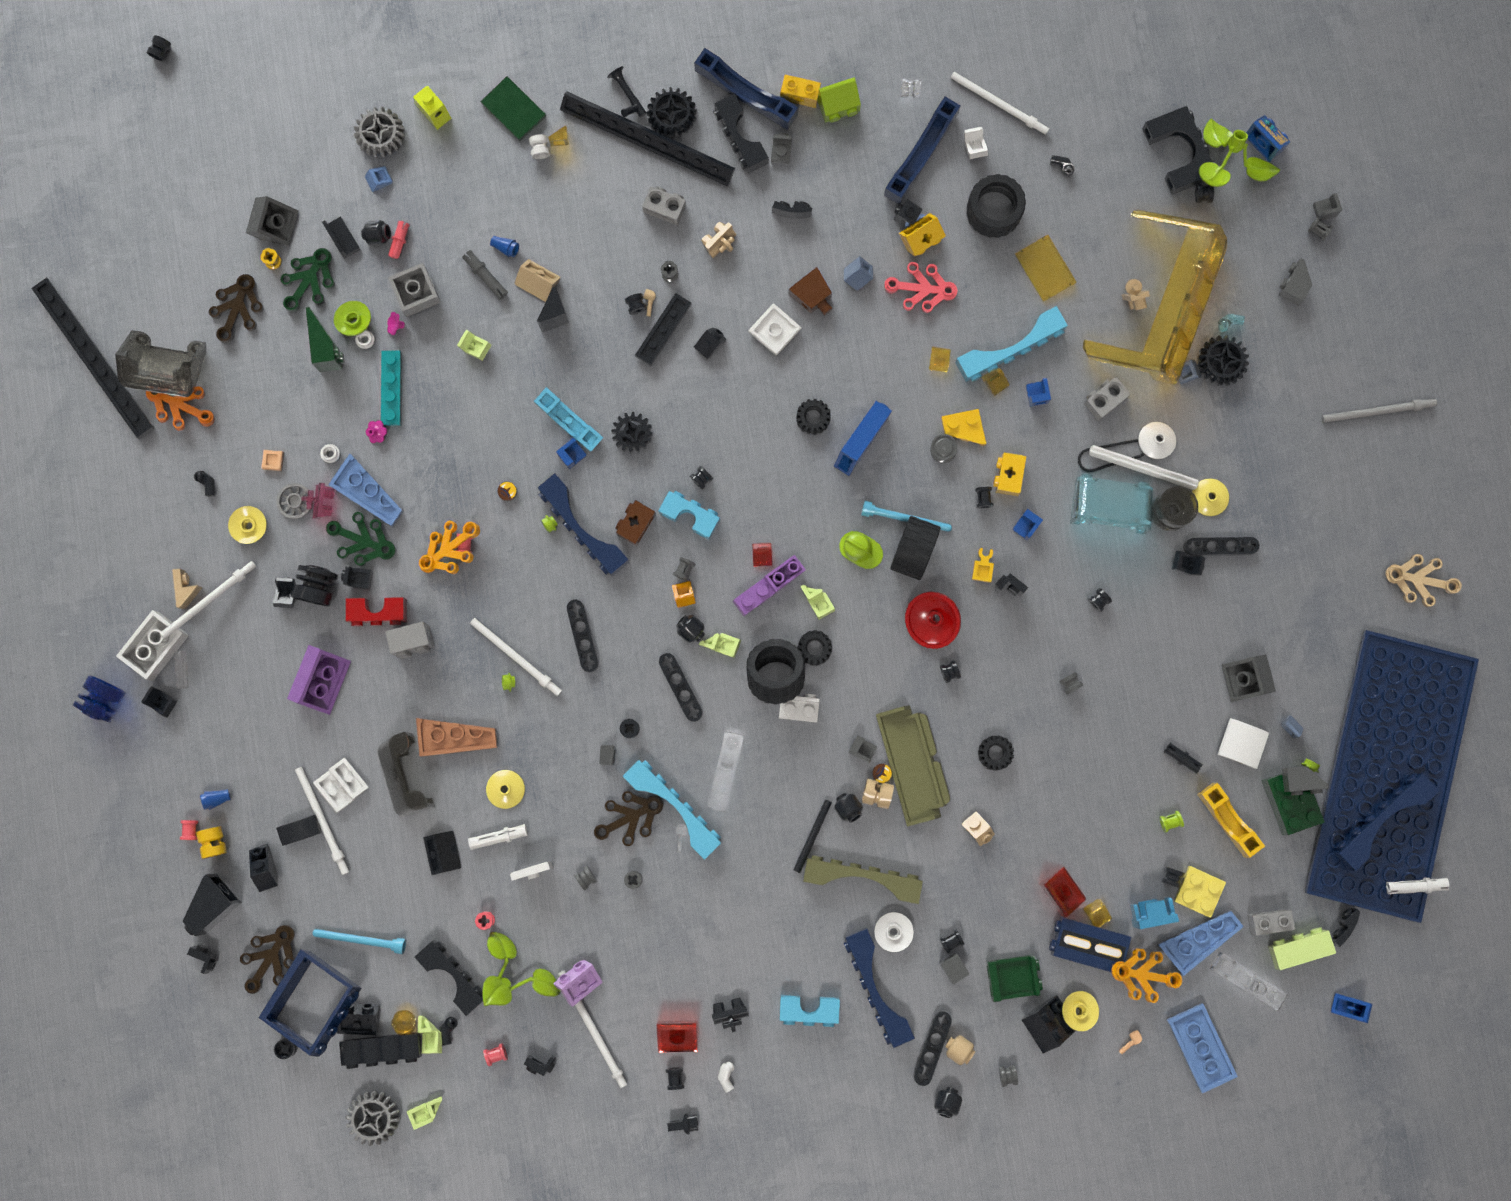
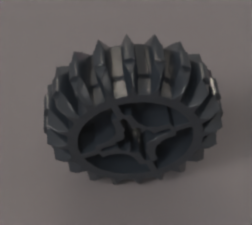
M671 87L669 92H666L663 88L662 94L656 92V98L651 97L650 101L652 104L647 105L649 110L646 113L649 117L648 123L652 124L651 128L653 130L657 129V132L660 134L664 132V136L671 134V138H674V134L677 133L681 137V131L688 133V128H693L692 122L696 121L694 115L697 114V109H694L696 104L691 102L692 97L687 96L686 91L680 94L679 88L675 92H673ZM674 101L681 103L685 108L677 106ZM665 102H668L665 107H660ZM671 106L674 111L673 119H671V115H669L671 111ZM685 117L680 123L675 124L678 119ZM659 118L666 119L669 125L660 121Z
M1218 335L1216 340L1212 337L1209 339V342L1203 344L1204 348L1199 350L1201 355H1198L1197 359L1201 362L1197 364V367H1203L1200 374H1207L1205 380L1212 378L1211 384L1218 381V386H1221L1223 382L1226 386H1229L1230 382L1235 384L1237 379L1243 378L1242 373L1247 372L1246 366L1249 365V362L1245 359L1249 355L1244 354L1247 349L1246 347L1241 349L1240 345L1242 342L1240 341L1236 344L1235 337L1229 340L1228 335H1225L1223 339ZM1222 347L1219 354L1210 355L1212 349ZM1229 350L1234 353L1235 357L1230 354ZM1211 364L1216 366L1217 371L1212 368ZM1237 366L1233 373L1225 374L1227 367Z

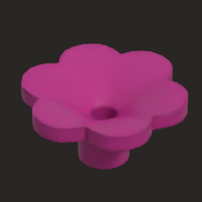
M392 312L387 321V331L391 335H395L399 328L403 329L405 325L404 321H399L400 317L396 312Z
M380 420L376 422L370 421L366 429V435L371 443H382L385 440L384 436L387 434V428L384 427L383 422Z

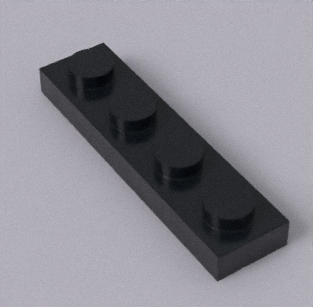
M675 293L636 352L635 357L652 366L692 303Z

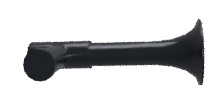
M621 66L613 70L607 78L617 81L632 105L621 110L622 116L627 117L637 112L641 118L646 115V111L624 80L622 75L624 67Z

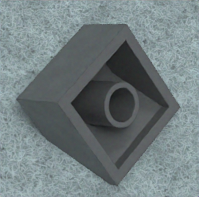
M268 196L256 197L246 233L260 240L289 246L299 210Z
M1266 654L1222 665L1231 702L1276 692Z

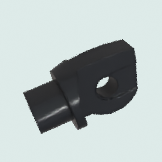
M685 1113L683 1120L670 1121L667 1123L668 1132L684 1130L687 1135H690L691 1131H698L697 1115L688 1116V1113Z

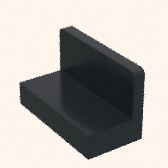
M341 216L328 224L325 220L321 221L344 259L361 250Z
M453 831L423 837L431 876L461 868Z

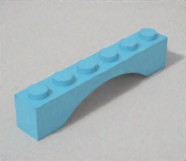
M1056 306L1040 314L1032 331L1017 344L997 351L972 350L958 357L955 363L966 382L969 380L974 382L982 377V373L986 371L991 373L998 369V365L1003 362L1008 364L1015 360V356L1019 354L1023 356L1032 351V347L1036 345L1038 347L1043 346L1048 342L1047 339L1053 336L1054 338L1060 337L1065 333L1064 330L1068 325Z
M638 760L623 777L635 790L656 794L666 799L677 809L687 825L691 847L705 860L721 844L719 841L720 835L714 829L710 832L705 827L708 823L700 815L696 818L692 813L694 809L687 802L683 804L678 799L680 795L673 788L669 790L664 785L666 781L659 774L655 776L651 772L653 767L646 760L643 763Z

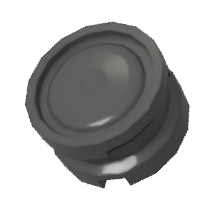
M947 434L936 436L930 447L932 458L939 463L952 461L957 452L956 440Z

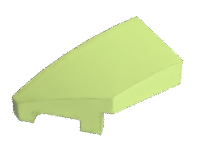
M805 585L801 586L818 620L835 611L833 604L822 589H813Z
M717 633L705 641H700L699 645L735 658L741 640L723 633Z
M418 1016V1033H422L421 1054L442 1053L441 1032L425 1016Z
M441 1096L406 1111L413 1130L433 1122L442 1101Z

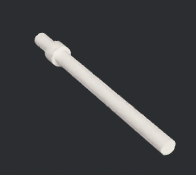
M953 72L951 75V79L1025 122L1029 128H1035L1045 135L1050 128L1038 122V119L1034 116L1026 115L956 72Z
M250 561L242 569H237L232 573L233 576L159 633L162 638L166 639L236 582L240 583L245 579V575L256 567L254 562Z
M476 618L470 622L473 627L535 677L542 687H547L557 697L562 693V690L551 682L552 679L550 677L544 676Z
M299 767L295 769V772L313 812L317 816L319 825L331 849L332 859L337 863L341 874L345 875L349 873L343 859L345 856L342 850L338 848L303 768Z

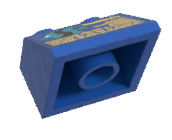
M1265 115L1254 121L1246 132L1248 135L1247 140L1269 163L1290 143L1288 136L1276 127L1275 122Z

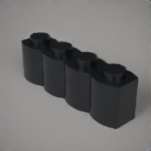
M418 1032L347 1039L339 1042L341 1066H346L347 1069L358 1068V1064L365 1063L366 1067L378 1066V1062L385 1061L386 1065L397 1064L398 1060L404 1059L405 1063L417 1062V1058L422 1056L421 1036Z

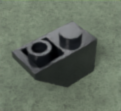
M268 844L249 850L250 878L258 891L262 892L278 886L277 870Z

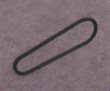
M1138 439L1102 445L1098 447L1107 448L1112 446L1138 442ZM1090 448L1082 450L1078 456V464L1086 472H1094L1117 465L1111 463L1095 469H1086L1082 466L1080 459L1082 454L1089 451ZM1142 453L1131 458L1137 459L1144 456L1145 454Z

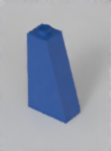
M875 401L840 451L834 464L835 468L848 476L851 475L888 420L892 410L887 405Z

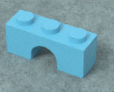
M669 491L658 510L659 514L674 522L683 513L693 514L696 522L692 531L710 540L720 522V517L717 516L718 513L709 508L708 510L701 508V504L695 500L689 502L684 499L685 496L677 491H674V493Z
M780 995L779 1020L783 1021L785 1025H795V1022H803L805 1026H815V1023H823L825 1027H834V1023L839 1024L840 999L819 997L818 1008L813 1012H806L800 1006V996Z

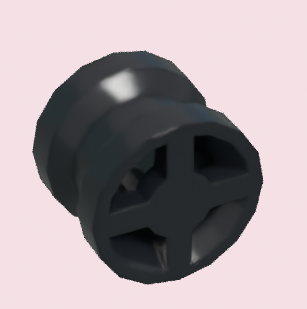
M1197 184L1195 188V202L1201 203L1206 201L1207 203H1212L1214 187Z
M642 293L633 294L625 298L626 304L629 305L628 311L630 315L641 313L647 309L646 304L643 303Z
M702 466L697 468L695 474L689 476L702 490L707 482L713 480V477Z
M1098 588L1096 594L1090 596L1088 601L1097 611L1102 612L1104 606L1110 604L1112 599L1105 591Z
M955 660L951 661L948 665H940V670L946 683L951 682L954 678H961Z
M625 719L622 721L620 733L624 737L631 739L638 735L640 727L635 720Z
M1166 867V875L1162 878L1161 882L1181 888L1180 881L1185 873Z

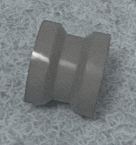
M1076 672L1059 681L1061 685H1064L1066 694L1083 686V683L1077 679L1078 675Z
M588 866L584 867L582 872L574 874V877L584 891L588 889L590 884L598 882Z
M1011 1065L1009 1068L999 1067L1002 1087H1006L1008 1084L1018 1085L1015 1065Z

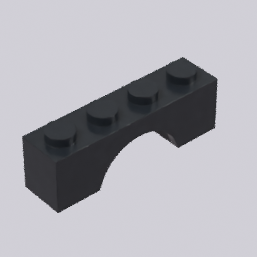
M735 93L716 102L715 110L713 111L717 121L722 122V131L726 137L729 136L731 139V148L734 153L739 154V163L743 170L746 169L748 173H751L769 164V157L761 142L748 141L737 130V124L743 117V108Z
M433 940L415 956V959L427 972L440 969L452 975L457 986L453 1002L467 1016L483 1002V989L479 985L475 986L471 981L473 979L466 970L462 971L458 965L460 963L453 955L450 957L445 952L447 948L441 941Z

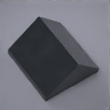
M555 287L552 288L537 319V323L543 332L569 323Z

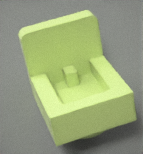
M468 330L464 332L457 344L466 354L483 361L492 346L488 341L475 336Z

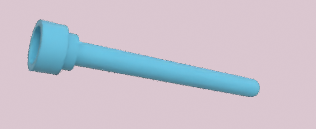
M864 501L861 516L869 517V515L873 516L874 514L908 522L909 517L912 516L877 508L872 502ZM916 517L940 526V530L947 532L952 530L950 524Z
M315 929L312 932L314 937L390 948L396 954H404L406 939L404 938L390 941Z

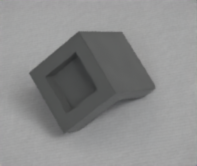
M1337 193L1332 194L1328 199L1313 203L1316 217H1319L1320 221L1334 218L1343 210Z
M857 735L848 753L869 764L877 746Z
M957 953L939 963L953 985L969 975L967 968Z

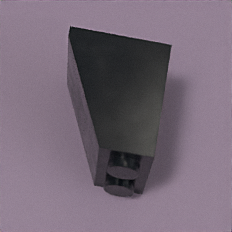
M206 874L202 878L182 922L186 925L184 928L190 935L200 936L207 934L242 903L218 874Z

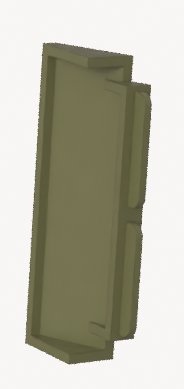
M910 705L876 714L907 827L940 818L939 808L947 806V803L950 802V795L940 762L934 761L933 756L936 755L937 749L927 715L921 714V712L912 714Z

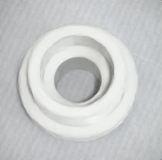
M365 330L363 333L356 335L355 341L360 348L368 349L373 346L375 338L370 331ZM368 337V342L363 343V338Z
M327 444L321 449L320 455L325 462L334 463L339 459L340 451L335 445ZM329 451L334 452L332 457H328Z

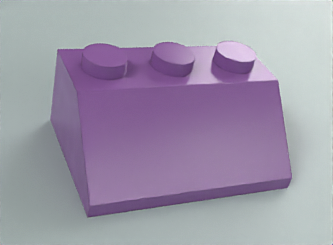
M308 645L287 699L330 715L351 661Z

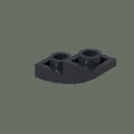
M774 201L772 213L788 218L811 217L813 208L803 201H800V203L795 201L793 207H790L784 201Z
M316 814L276 828L282 846L322 833Z
M1348 908L1340 915L1342 918L1338 922L1343 928L1339 927L1332 933L1334 946L1341 947L1352 934L1360 916L1358 909Z

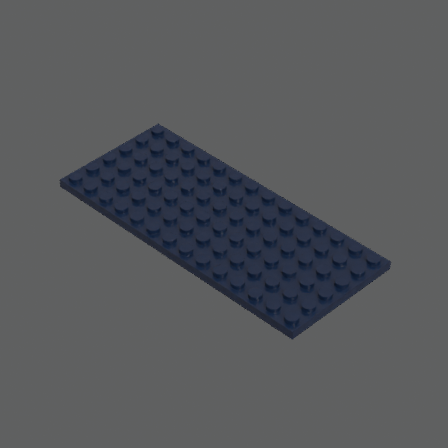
M1368 630L1363 632L1322 814L1325 823L1320 824L1305 889L1306 894L1417 923L1422 922L1428 893L1416 892L1388 895L1386 883L1424 880V878L1431 879L1479 659ZM1414 773H1423L1440 791L1427 804L1409 806L1390 816L1382 824L1374 837L1370 858L1356 871H1350L1334 854L1337 850V845L1343 840L1347 841L1351 837L1350 833L1358 826L1361 828L1366 823L1364 821L1366 817L1372 813L1375 814L1382 802L1385 800L1389 801L1393 797L1392 793L1397 788H1403L1407 784L1406 780Z

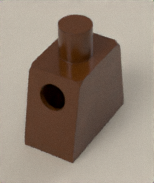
M817 267L789 288V295L809 313L819 309L825 316L832 311L833 308L827 302L832 297V292Z

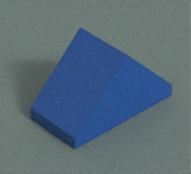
M1335 993L1331 1013L1368 1023L1373 1004Z

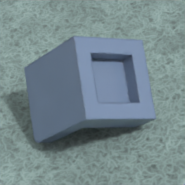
M860 256L844 268V281L855 290L861 289L873 279V266Z

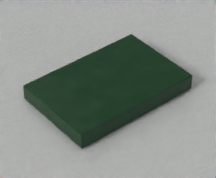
M508 76L480 101L519 141L546 117V114Z

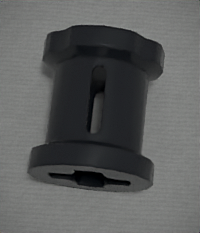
M978 487L975 489L978 496V509L994 506L991 502L990 493L992 487Z
M957 929L947 937L939 938L947 954L955 947L965 945Z
M683 1067L665 1069L666 1073H668L669 1082L667 1090L684 1089L681 1073Z

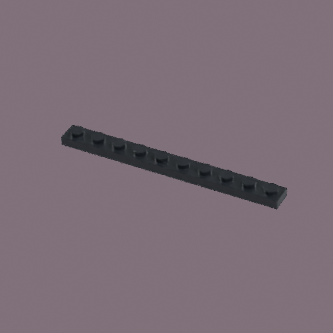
M568 91L564 93L560 107L561 111L727 187L730 185L735 167Z
M46 277L33 286L31 289L136 438L140 439L153 430L154 427L52 282Z

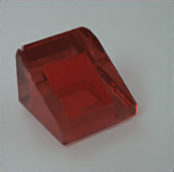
M771 543L752 544L753 567L772 566Z

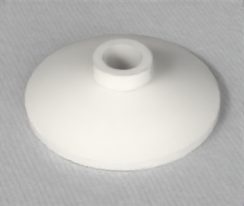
M1152 422L1140 431L1138 442L1145 455L1153 459H1163L1174 451L1176 436L1174 431L1165 423ZM1157 436L1162 438L1161 442L1157 441Z
M891 912L883 915L877 921L874 934L877 943L883 949L890 952H899L910 945L914 930L912 923L906 916ZM892 928L897 929V934L894 936L890 934Z

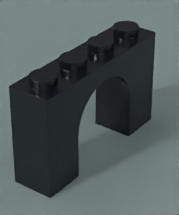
M1187 106L1145 122L1142 128L1149 145L1169 137H1178L1186 141L1191 147L1192 161L1183 167L1168 172L1164 178L1171 195L1205 182L1199 175L1201 165L1207 162L1215 163L1209 156L1208 146L1203 143L1200 128L1195 125L1194 114L1192 111H1189Z

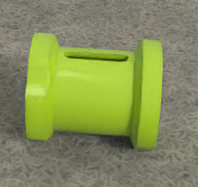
M1178 810L1174 814L1159 817L1160 824L1165 833L1176 827H1184L1182 816Z

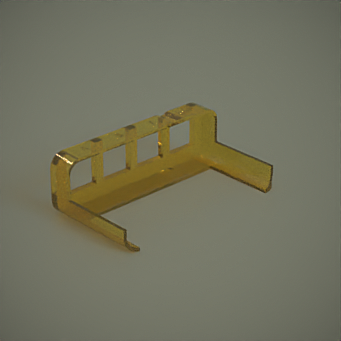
M1134 210L1131 213L1133 218L1187 227L1186 236L1143 352L1084 340L1083 349L1091 360L1148 372L1155 381L1175 385L1181 376L1214 281L1226 253L1227 237L1220 224L1145 210Z

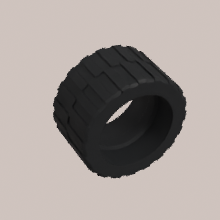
M988 175L980 179L974 185L967 202L966 214L969 223L975 231L990 238L1008 235L1016 229L1024 214L1026 205L1025 193L1021 185L1007 175ZM990 192H998L1005 195L1013 205L1012 215L1004 220H992L986 217L978 205L981 196Z
M910 516L890 569L921 580L941 527Z
M769 639L756 645L750 651L746 661L747 681L751 693L757 699L768 704L777 705L792 701L801 693L805 681V660L802 652L799 651L796 645L783 639ZM772 662L787 664L794 670L791 676L782 681H769L758 674L763 666Z

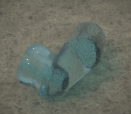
M1225 315L1218 322V330L1226 332L1228 326L1232 324L1243 325L1245 316Z

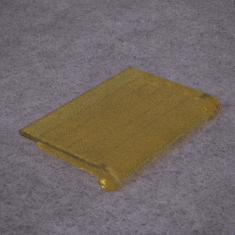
M1049 235L1042 237L1015 253L1043 302L1077 283Z

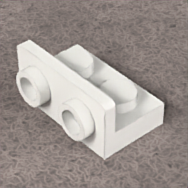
M805 694L804 697L796 696L792 701L790 700L784 704L781 703L779 719L817 723L820 699L816 698L814 694Z

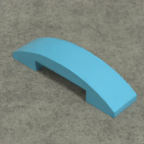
M547 387L534 400V403L590 452L603 439L597 431L578 417Z

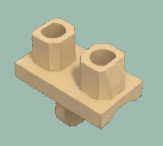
M718 222L714 227V231L717 234L713 238L709 234L705 235L701 240L712 258L719 252L723 253L725 250L731 252L733 250L731 244L735 241L734 237L737 234L729 222L727 224Z
M1128 280L1125 285V290L1128 294H1122V300L1128 301L1130 310L1147 308L1145 298L1150 296L1149 291L1142 290V284L1139 280Z

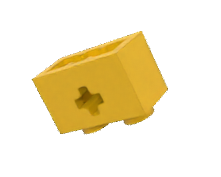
M785 74L780 97L791 103L816 108L821 83Z
M931 213L899 232L907 252L913 256L923 254L927 248L937 245L941 242V239L946 237L938 218Z
M1004 452L1001 457H998L996 468L999 469V474L995 476L993 487H996L995 493L1019 496L1026 456ZM1008 470L1012 474L1011 478H1007L1008 475L1005 474Z

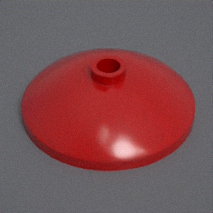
M930 591L916 596L909 603L905 613V624L910 636L918 644L926 648L938 649L949 645L956 639L961 628V615L952 599L942 593ZM935 614L940 617V620L935 619Z

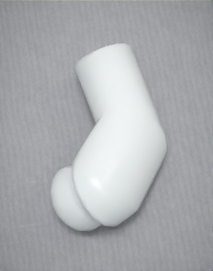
M731 1062L723 1063L718 1073V1080L725 1093L734 1089L729 1079L731 1072L734 1071V1065Z

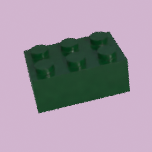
M1282 773L1261 780L1282 835H1291L1325 823L1315 795L1311 794L1310 790H1304L1303 795H1291V792H1284Z

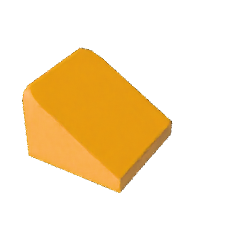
M690 581L672 585L678 608L696 603Z

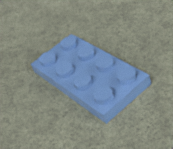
M1203 1003L1167 1019L1202 1094L1238 1077Z

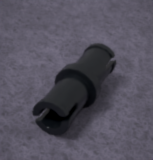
M1171 742L1163 752L1178 761L1177 764L1180 766L1184 765L1195 774L1203 766L1202 763L1189 756L1187 751L1183 752Z

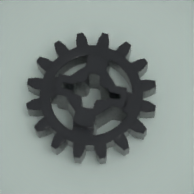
M634 412L631 413V416L624 413L625 418L622 419L619 416V423H613L616 429H612L611 432L616 435L612 439L613 441H618L616 447L622 446L623 452L629 449L630 454H632L633 450L636 449L640 453V447L646 449L645 443H651L648 437L653 436V432L648 430L652 426L651 424L646 425L648 419L642 420L641 413L637 417ZM632 421L639 422L640 425H636ZM626 424L624 430L620 431L621 427ZM629 426H631V428H632L633 431L635 432V436H634V437H635V440H634L633 437L629 434V433H630V431H629V430H630ZM644 434L643 439L639 442L640 436ZM628 440L632 442L633 445L626 444L623 441Z

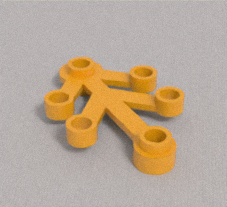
M449 520L444 524L445 531L443 536L441 533L432 532L430 534L428 552L419 560L421 570L431 573L435 569H440L450 574H456L459 571L458 564L454 562H449L448 564L439 562L443 557L460 559L465 563H471L474 559V555L471 552L454 551V549L467 539L477 537L480 534L479 525L471 521L467 522L463 526V533L451 542L452 533L457 530L455 522ZM441 543L440 550L436 552L437 544Z
M1136 948L1126 962L1118 961L1112 966L1113 978L1117 981H1123L1129 990L1128 997L1131 1000H1139L1142 992L1135 987L1130 977L1137 979L1146 993L1145 999L1149 1003H1156L1159 995L1152 989L1147 980L1165 983L1169 988H1179L1181 986L1182 977L1177 972H1169L1166 975L1148 972L1157 963L1163 961L1161 952H1151L1149 959L1137 970L1131 969L1139 960L1146 958L1145 950Z

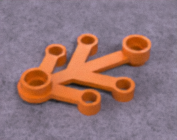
M183 378L178 379L175 384L164 387L159 384H152L146 389V397L149 401L155 403L157 410L156 418L161 423L169 419L162 401L169 404L174 419L173 426L177 431L185 428V422L181 418L179 409L197 417L202 426L209 427L215 421L211 411H201L184 403L193 399H202L205 396L202 387L197 386L193 388L192 392L174 397L168 395L178 390H187L188 384ZM180 383H185L183 387H179ZM158 390L157 394H152L153 391ZM197 391L202 392L200 395H195ZM161 414H165L164 418H159ZM204 415H209L207 419L202 418ZM178 422H182L181 426H176Z

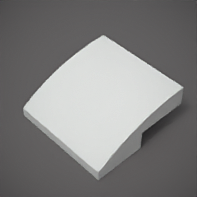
M1230 718L1218 755L1257 769L1269 732Z
M345 757L313 782V785L336 813L343 810L369 788Z

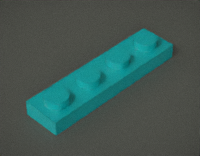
M400 350L381 351V421L384 426H401L402 352Z

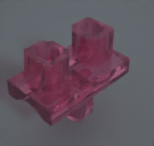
M325 483L316 485L315 497H313V490H308V497H302V501L307 502L306 509L312 510L314 503L312 519L332 516V506L323 505V500H332L335 489L325 486Z

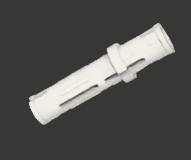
M525 824L512 828L505 827L504 830L468 838L469 847L471 850L505 841L509 843L513 839L528 836V831Z
M1424 878V880L1386 883L1388 895L1449 891L1448 878Z

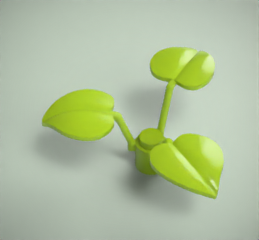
M1212 118L1207 122L1203 131L1204 141L1214 148L1229 146V152L1220 167L1212 162L1201 165L1199 175L1206 184L1213 187L1226 185L1231 178V174L1223 168L1232 152L1238 153L1242 149L1244 166L1247 167L1246 173L1252 179L1261 182L1267 181L1278 174L1280 169L1260 158L1250 157L1247 159L1248 144L1246 141L1248 135L1245 131L1235 130L1232 134L1231 131L1216 123Z
M497 932L489 933L487 940L488 950L495 958L499 960L504 959V964L497 977L489 976L484 981V1006H505L509 1004L512 1000L511 992L528 982H533V989L543 996L555 997L560 994V990L554 985V982H556L555 977L545 969H536L533 972V977H529L511 987L509 979L502 978L509 959L516 957V947L507 936Z

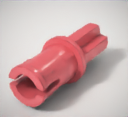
M398 221L395 234L391 238L393 241L388 256L393 259L399 258L403 244H406L405 238L410 225L406 223L403 226V221Z

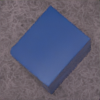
M1043 378L1041 382L1026 385L1030 407L1048 404L1051 401L1047 378Z
M574 438L556 451L569 470L586 457V453Z
M1027 509L1013 527V531L1028 541L1043 519Z

